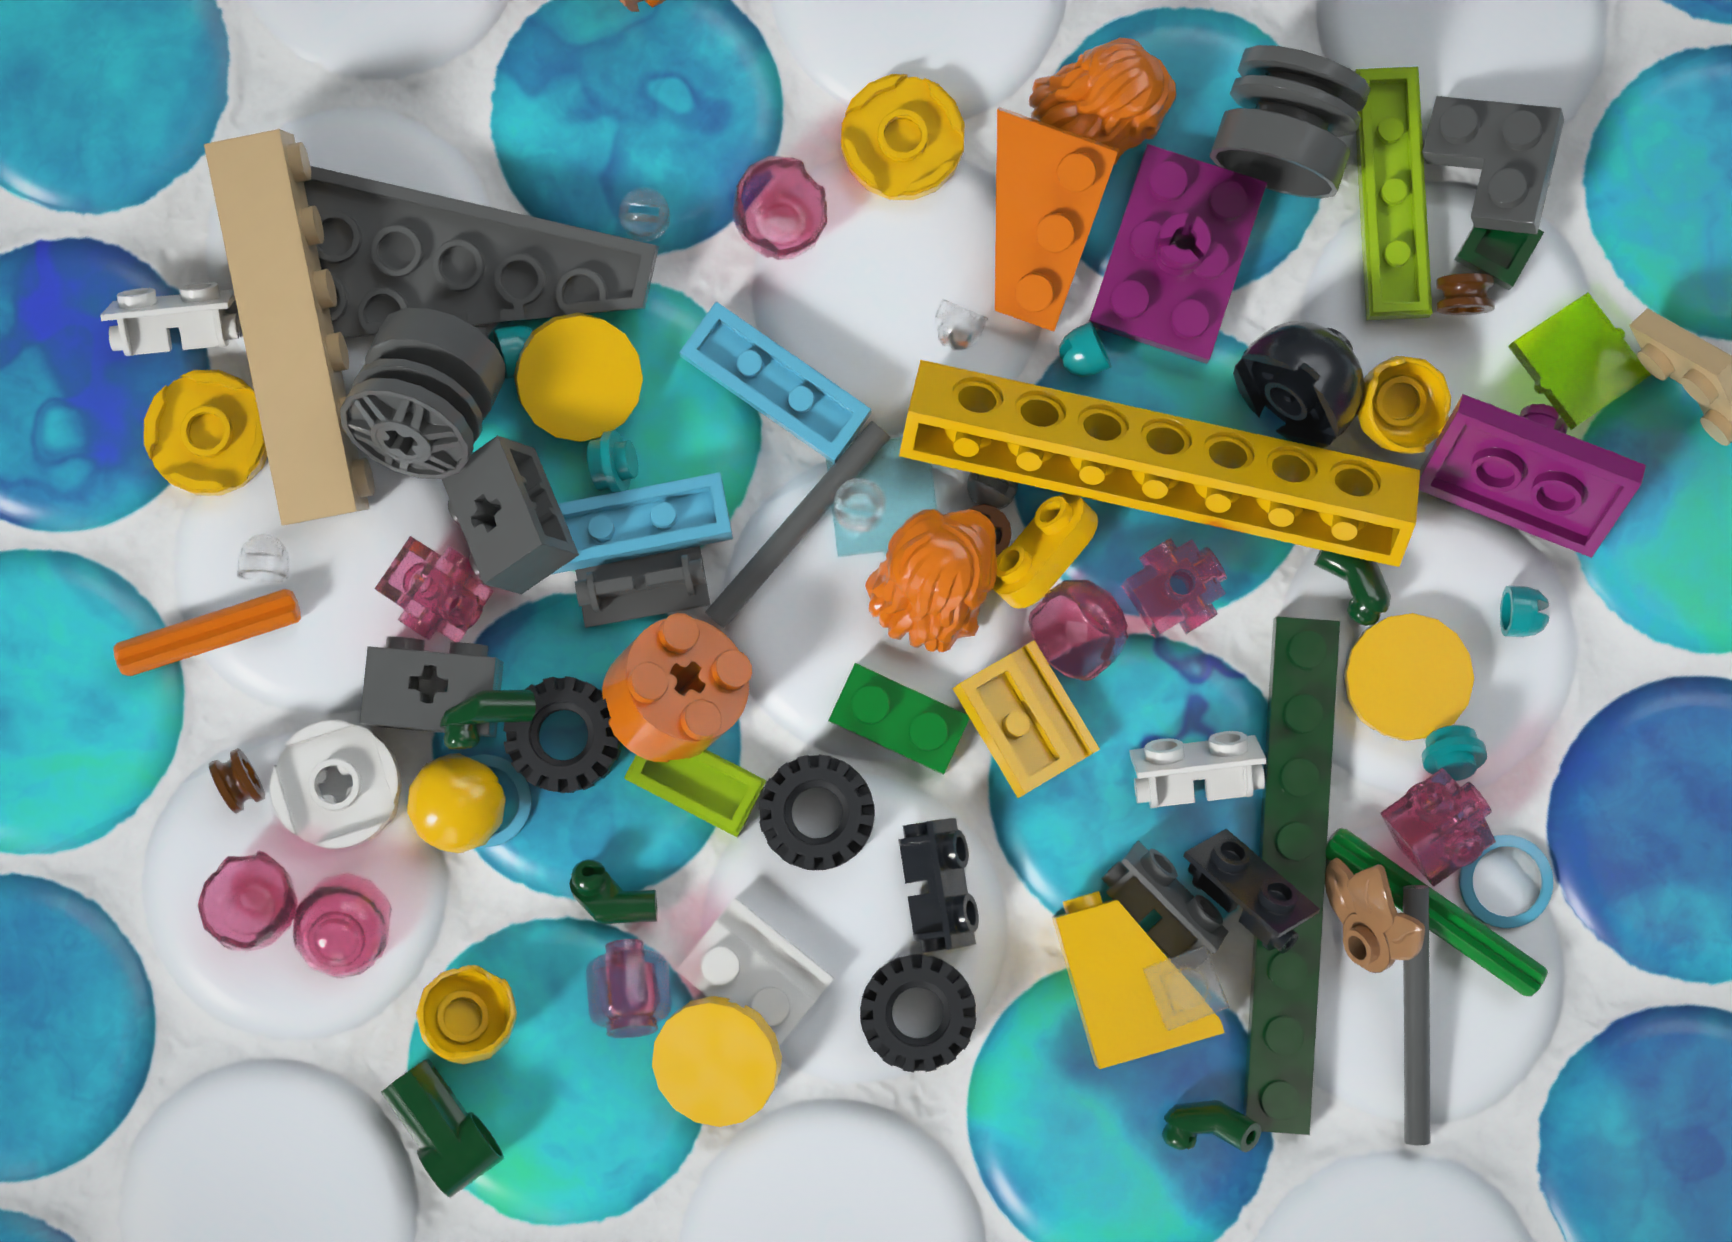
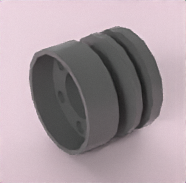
M1256 45L1246 48L1237 70L1242 77L1235 79L1230 91L1234 101L1243 108L1224 112L1210 158L1221 168L1267 182L1266 189L1306 198L1322 199L1335 196L1351 152L1345 142L1337 137L1352 135L1357 131L1361 121L1357 111H1361L1364 108L1371 90L1368 83L1350 68L1303 50L1272 45Z
M430 308L401 309L389 314L380 326L365 357V365L355 377L352 389L340 408L341 425L352 443L372 460L395 472L426 479H443L458 474L468 462L474 449L473 444L481 434L482 421L491 411L505 380V362L494 343L476 327L458 317Z

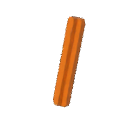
M282 589L118 642L113 646L114 658L122 675H137L298 623L301 620L300 607L293 591Z

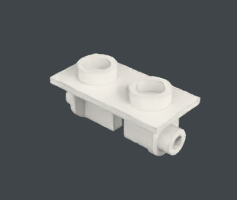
M199 282L185 285L180 288L181 294L159 297H156V292L153 288L127 290L118 293V301H112L100 317L101 321L117 320V326L109 327V342L112 351L123 350L125 356L171 351L172 343L169 328L179 327L183 350L225 347L229 345V340L240 339L238 315L226 314V309L235 300L234 290H219L217 282Z
M1238 731L1215 733L1209 737V741L1183 743L1180 740L1169 738L1153 740L1147 743L1145 748L1129 750L1137 778H1134L1137 804L1149 802L1150 808L1195 803L1193 781L1205 779L1207 801L1252 797L1253 790L1265 788L1262 764H1266V757L1255 735L1247 736Z

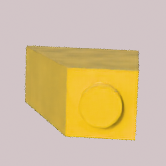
M1096 891L1062 901L1065 913L1052 917L1093 1061L1098 1069L1225 1033L1219 1017L1118 900L1102 902L1100 892Z

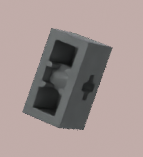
M497 435L473 452L466 465L458 474L442 479L450 499L448 501V510L453 520L462 529L471 551L469 555L470 565L483 584L523 594L579 555L535 448Z
M389 636L386 638L385 648L367 646L360 724L370 727L445 733V728L440 727V722L446 710L480 691L501 690L504 662L496 657H488L489 646L450 642L449 653L424 651L425 640ZM433 670H436L437 677L448 681L447 692H436L433 703H430L429 695L418 691L419 680H430ZM498 722L478 725L479 736L496 738Z

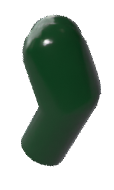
M582 860L572 869L569 883L571 893L595 921L602 924L657 922L656 890L623 891L605 871V867L596 860Z
M1212 1100L1174 1105L1164 1116L1167 1124L1162 1131V1138L1165 1143L1178 1150L1193 1148L1197 1141V1134H1213L1240 1151L1248 1152L1257 1144L1261 1135V1126L1256 1121L1225 1103Z

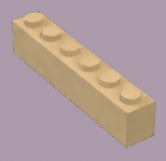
M281 129L206 143L204 148L281 525L368 510L370 508L367 496H372L375 493L372 469L367 458H359L357 446L352 443L341 425L340 408L347 396L342 371L349 369V354L343 334L341 332L334 333L329 308L336 307L337 296L330 271L328 269L321 270L316 245L324 242V231L317 207L315 205L308 207L303 182L311 180V166L307 150L302 142H295L294 134Z

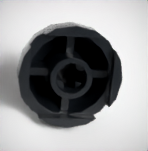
M1289 321L1271 328L1250 344L1244 351L1241 360L1235 365L1233 372L1238 391L1249 408L1259 418L1264 406H1266L1286 423L1276 430L1277 433L1290 441L1319 448L1331 445L1350 426L1360 408L1365 387L1359 360L1354 354L1353 347L1346 336L1333 328H1325L1309 322Z

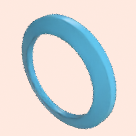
M482 754L471 756L469 758L505 772L512 779L518 791V810L512 822L502 831L493 834L486 845L480 847L499 846L514 838L526 824L532 803L530 787L526 778L521 773H517L510 761L495 755Z
M1497 835L1479 842L1468 852L1461 865L1459 888L1465 905L1476 918L1494 927L1516 928L1532 922L1545 910L1553 891V873L1546 856L1535 844L1519 836ZM1505 846L1518 848L1531 856L1541 874V890L1535 903L1527 911L1509 917L1499 916L1487 910L1477 899L1473 888V874L1479 860L1489 851Z

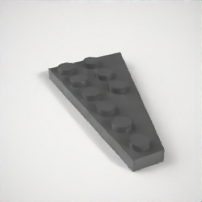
M311 166V180L303 181L308 207L314 205L317 207L323 225L324 242L316 246L321 270L328 269L335 285L337 305L336 307L329 308L334 333L341 332L344 338L376 335L389 314L404 308H430L454 315L470 325L553 318L573 313L594 314L645 309L659 249L657 245Z

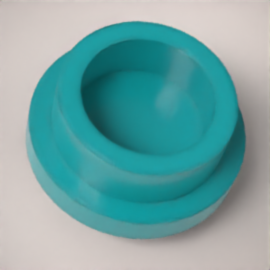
M616 430L603 432L601 439L589 442L587 462L594 486L599 491L610 489L613 493L629 490L630 479L636 478L638 475V460L632 442L629 440L623 441L621 435Z
M1463 725L1446 726L1430 733L1425 740L1426 748L1421 755L1424 769L1445 781L1467 779L1474 775L1476 770L1487 760L1484 742L1477 738L1474 729Z

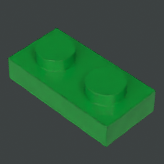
M855 663L828 722L944 775L970 718L965 713Z

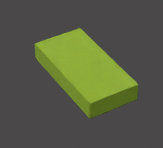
M707 749L695 757L670 760L668 763L653 762L636 755L624 777L625 780L737 838L767 783L765 779Z

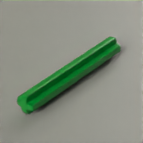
M1337 829L1327 841L1326 859L1329 861L1335 858L1340 859L1353 875L1366 868L1382 865L1386 871L1394 905L1402 912L1403 886H1428L1347 829ZM1429 887V930L1523 996L1532 997L1541 988L1548 974L1546 967Z

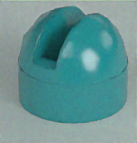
M1091 321L1069 332L1059 346L1063 367L1072 375L1087 377L1112 367L1102 340Z
M512 325L493 330L495 346L505 362L506 379L514 377L520 352L524 348V343L532 331H534L533 329Z
M1526 586L1505 587L1500 604V626L1503 636L1527 637L1536 635L1545 629L1550 617L1538 611L1548 608L1549 602L1539 590Z

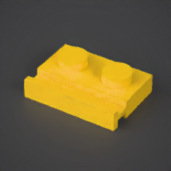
M1035 640L952 688L1017 798H1020L1100 750Z

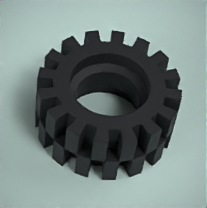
M565 676V678L549 677L542 679L543 682L537 685L531 684L524 690H531L535 697L536 710L533 720L530 722L504 723L503 731L506 732L507 742H504L506 753L510 755L513 761L511 763L517 773H521L526 778V781L548 791L574 793V791L586 790L595 786V782L601 778L604 779L612 771L610 768L615 760L618 761L621 753L619 749L620 741L613 734L608 723L611 717L607 708L606 698L603 700L602 691L588 682ZM560 710L576 712L583 718L588 728V741L585 748L579 755L568 760H557L550 757L543 750L539 739L540 728L544 720L550 714Z
M821 754L797 757V759L789 763L786 762L778 768V771L772 778H769L764 786L765 790L762 798H760L758 808L760 810L759 824L761 832H763L767 844L772 851L790 865L813 871L838 867L856 856L871 835L875 816L872 793L860 773L842 760ZM821 787L832 791L838 797L842 806V819L838 828L832 834L823 838H811L804 835L793 822V804L796 798L809 788Z
M922 954L898 957L889 961L882 968H879L867 984L860 1006L862 1031L873 1052H876L890 1066H896L903 1069V1071L913 1073L914 1071L937 1070L936 1068L945 1064L948 1065L957 1059L956 1056L963 1049L965 1050L971 1041L970 1037L973 1029H975L977 1019L974 995L963 975L944 960ZM914 987L931 990L939 997L943 1005V1019L939 1028L931 1035L923 1038H912L903 1034L896 1027L892 1016L893 1005L897 997L905 990Z

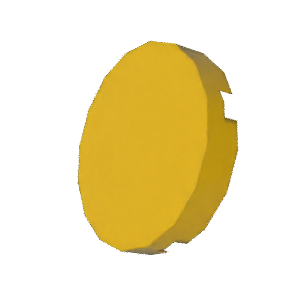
M890 74L868 83L851 99L842 122L841 151L850 173L867 191L889 200H916L936 192L955 174L964 153L965 123L956 101L938 83L926 78L922 80L917 77H908V74Z
M573 313L553 317L532 331L520 352L519 360L516 363L514 380L518 400L537 426L556 438L582 442L601 438L603 432L615 430L625 423L638 404L643 375L639 354L625 333L602 318L582 313Z
M193 370L181 375L180 377L182 378L174 380L169 386L165 385L153 397L144 418V446L154 467L170 484L197 496H222L244 487L262 470L268 457L254 390L244 380L221 370Z
M1414 613L1387 617L1363 631L1350 651L1343 674L1347 700L1360 721L1381 735L1401 741L1424 739L1437 729L1455 724L1469 704L1474 684L1471 656L1458 634L1438 619Z
M711 996L690 1001L669 1017L654 1041L652 1068L659 1090L676 1111L696 1123L722 1127L742 1123L765 1106L777 1085L778 1076L781 1072L782 1055L776 1034L760 1013L747 1005L743 1008L737 1003L728 1002L729 998Z

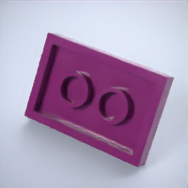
M1147 144L1089 322L1091 321L1095 328L1207 364L1223 321L1267 182Z
M1462 394L1420 468L1419 491L1592 558L1641 486L1646 465L1566 434L1569 426L1567 417L1559 418L1560 410L1553 406L1531 404L1524 407L1520 415H1516L1492 404Z

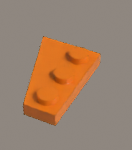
M1001 107L997 109L995 311L1054 332L1119 149Z

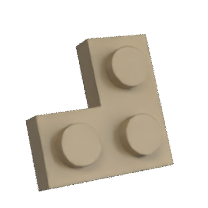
M1647 308L1629 325L1641 348L1637 353L1639 361L1657 379L1664 381L1670 377L1682 384L1687 393L1698 402L1704 414L1700 418V423L1705 431L1718 443L1728 446L1732 442V356Z

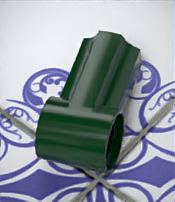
M429 1058L410 1069L381 1091V1094L419 1146L417 1154L423 1167L437 1187L447 1197L451 1198L504 1159L503 1153L492 1134L473 1112L467 1113Z

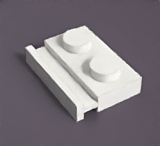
M736 897L676 969L679 974L707 997L729 998L728 1002L737 1003L743 1008L747 1005L760 1013L776 1034L779 1047L834 980L833 976Z

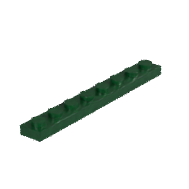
M1275 617L1273 619L1265 746L1266 764H1264L1265 788L1262 795L1259 857L1318 906L1320 911L1294 928L1299 934V938L1294 946L1284 954L1280 953L1276 948L1267 950L1262 945V942L1254 936L1243 1114L1259 1123L1262 1132L1310 1135L1326 870L1325 850L1327 848L1340 621Z

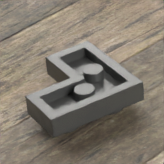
M1436 96L1422 153L1426 164L1482 169L1470 216L1474 227L1537 234L1563 128V112L1561 108Z

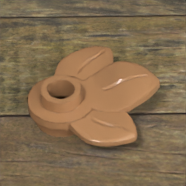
M1335 858L1331 860L1325 872L1326 894L1332 909L1343 924V945L1349 958L1369 972L1380 973L1390 968L1395 960H1410L1417 956L1423 946L1425 926L1412 916L1401 912L1397 913L1385 868L1382 865H1375L1353 875L1340 859Z

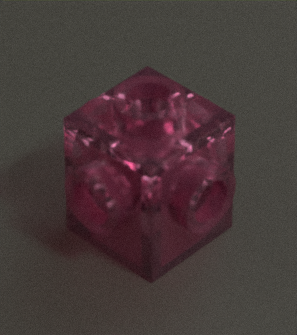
M412 536L408 538L374 588L404 609L397 619L429 641L434 633L438 631L455 643L460 642L467 630L478 621L484 605L494 592L473 577L475 573L467 557L449 545L440 555Z
M1170 538L1140 556L1138 559L1144 569L1127 578L1121 585L1151 635L1156 639L1179 624L1185 634H1188L1217 616L1218 612L1213 603L1226 594L1220 583L1225 581L1227 576L1220 562L1208 547L1199 551L1191 539L1177 548ZM1170 578H1178L1185 583L1187 588L1186 595L1173 591L1170 585Z
M1443 768L1425 781L1411 787L1403 797L1380 813L1398 848L1433 887L1462 866L1473 863L1484 850L1496 842L1485 820V817L1491 814L1492 811L1484 797L1470 782L1460 787Z

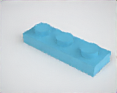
M718 302L714 303L679 352L681 358L832 463H835L841 457L872 414L871 408Z
M718 472L559 503V508L579 555L552 574L732 540L733 534L721 473Z

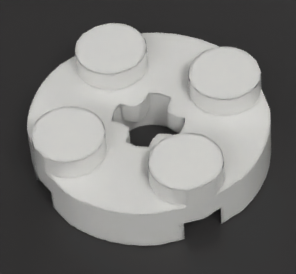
M341 720L314 723L301 729L285 744L286 748L279 756L277 765L273 766L269 788L275 813L288 830L298 835L305 842L328 849H344L358 846L378 835L384 826L391 822L397 814L398 800L402 789L399 764L388 744L380 739L371 729ZM336 766L341 775H351L353 786L346 789V799L340 803L336 802L333 795L322 796L319 784L325 783L328 780L327 770Z

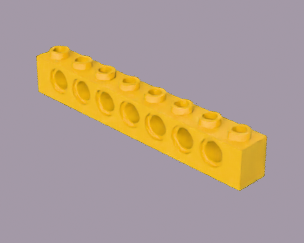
M920 360L899 457L1400 567L1417 520L1420 470L925 360Z

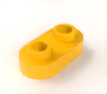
M1066 493L1051 497L1043 502L1037 509L1035 517L1017 539L997 557V576L993 590L1011 607L1018 609L1029 607L1042 599L1093 538L1098 526L1096 512L1080 496Z

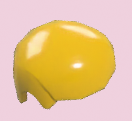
M1405 356L1391 357L1376 365L1364 378L1363 399L1357 412L1361 429L1381 448L1402 454L1425 452V448L1438 438L1449 419L1448 413L1451 408L1452 397L1445 376L1426 359Z
M460 753L448 754L426 763L410 784L407 814L416 833L427 844L446 852L464 853L486 845L503 822L506 797L502 786L499 784L498 777L488 766Z
M467 965L459 969L453 968L441 972L423 988L416 1011V1019L423 1042L435 1054L450 1062L468 1064L490 1059L508 1043L517 1019V1010L511 987L506 979H501L478 965Z

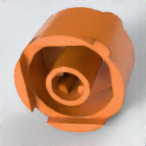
M685 613L672 614L666 619L657 621L647 627L609 667L602 686L603 700L606 698L607 708L611 717L608 723L613 734L627 749L646 760L668 763L670 760L695 757L727 732L742 715L748 700L752 665L748 657L740 652L735 644L718 628L702 620L692 618Z

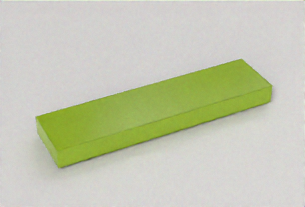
M1417 66L1356 69L1354 72L1364 78L1371 88L1366 105L1361 111H1357L1361 121L1356 131L1366 321L1429 318L1433 311L1424 156L1422 153L1423 137L1419 68Z

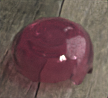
M769 155L748 166L736 186L732 208L736 229L741 238L762 256L767 258L773 257L776 260L794 259L814 248L827 226L825 188L819 185L806 172L804 163L801 160L793 157Z
M1089 579L1063 580L1062 583L1050 589L1042 601L1029 614L1028 623L1033 640L1037 643L1047 662L1065 676L1082 681L1094 679L1115 662L1124 649L1129 637L1127 634L1128 625L1120 605L1108 590Z
M258 850L254 855L226 857L218 866L217 871L212 873L204 882L197 907L203 928L212 938L227 949L247 952L269 947L291 928L298 901L293 879L286 869L270 855Z
M350 873L325 877L301 899L297 907L292 927L294 946L308 966L314 971L337 979L361 975L372 967L376 960L382 957L388 945L392 911L389 900L369 879Z

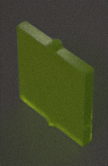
M1589 292L1508 346L1534 380L1535 392L1546 396L1570 430L1586 421L1651 375L1624 340V330L1614 327Z

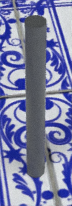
M871 421L705 613L722 628H725L891 437L875 422Z
M1424 885L1403 886V913L1423 923L1425 935L1419 954L1410 960H1403L1404 1142L1409 1145H1428L1431 1143L1429 887Z

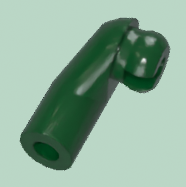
M1324 550L1319 551L1314 565L1347 581L1353 596L1347 608L1350 618L1365 626L1377 623L1381 613L1388 611L1391 600L1390 592L1379 565L1369 560Z
M483 690L445 711L440 722V727L445 728L443 738L445 746L449 749H470L476 747L480 741L477 730L478 725L497 722L532 721L536 710L533 692L531 690Z

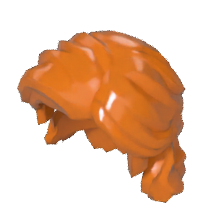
M1118 38L1084 51L1083 54L1078 56L1077 62L1063 66L1053 76L1036 79L1032 88L1033 93L1029 97V106L1035 108L1031 112L1032 119L1119 149L1115 165L1127 149L1134 148L1145 139H1153L1157 135L1164 117L1176 99V83L1162 61L1149 54L1138 41Z
M935 509L922 510L907 519L893 534L888 543L887 559L881 562L879 568L868 577L865 584L870 597L868 610L872 617H879V624L883 628H888L890 638L901 640L909 632L911 646L919 648L924 644L926 650L930 652H935L936 650L938 652H946L951 649L958 638L975 636L979 628L977 617L980 612V606L984 604L987 593L993 589L997 576L996 532L989 518L979 511L967 509L943 515Z

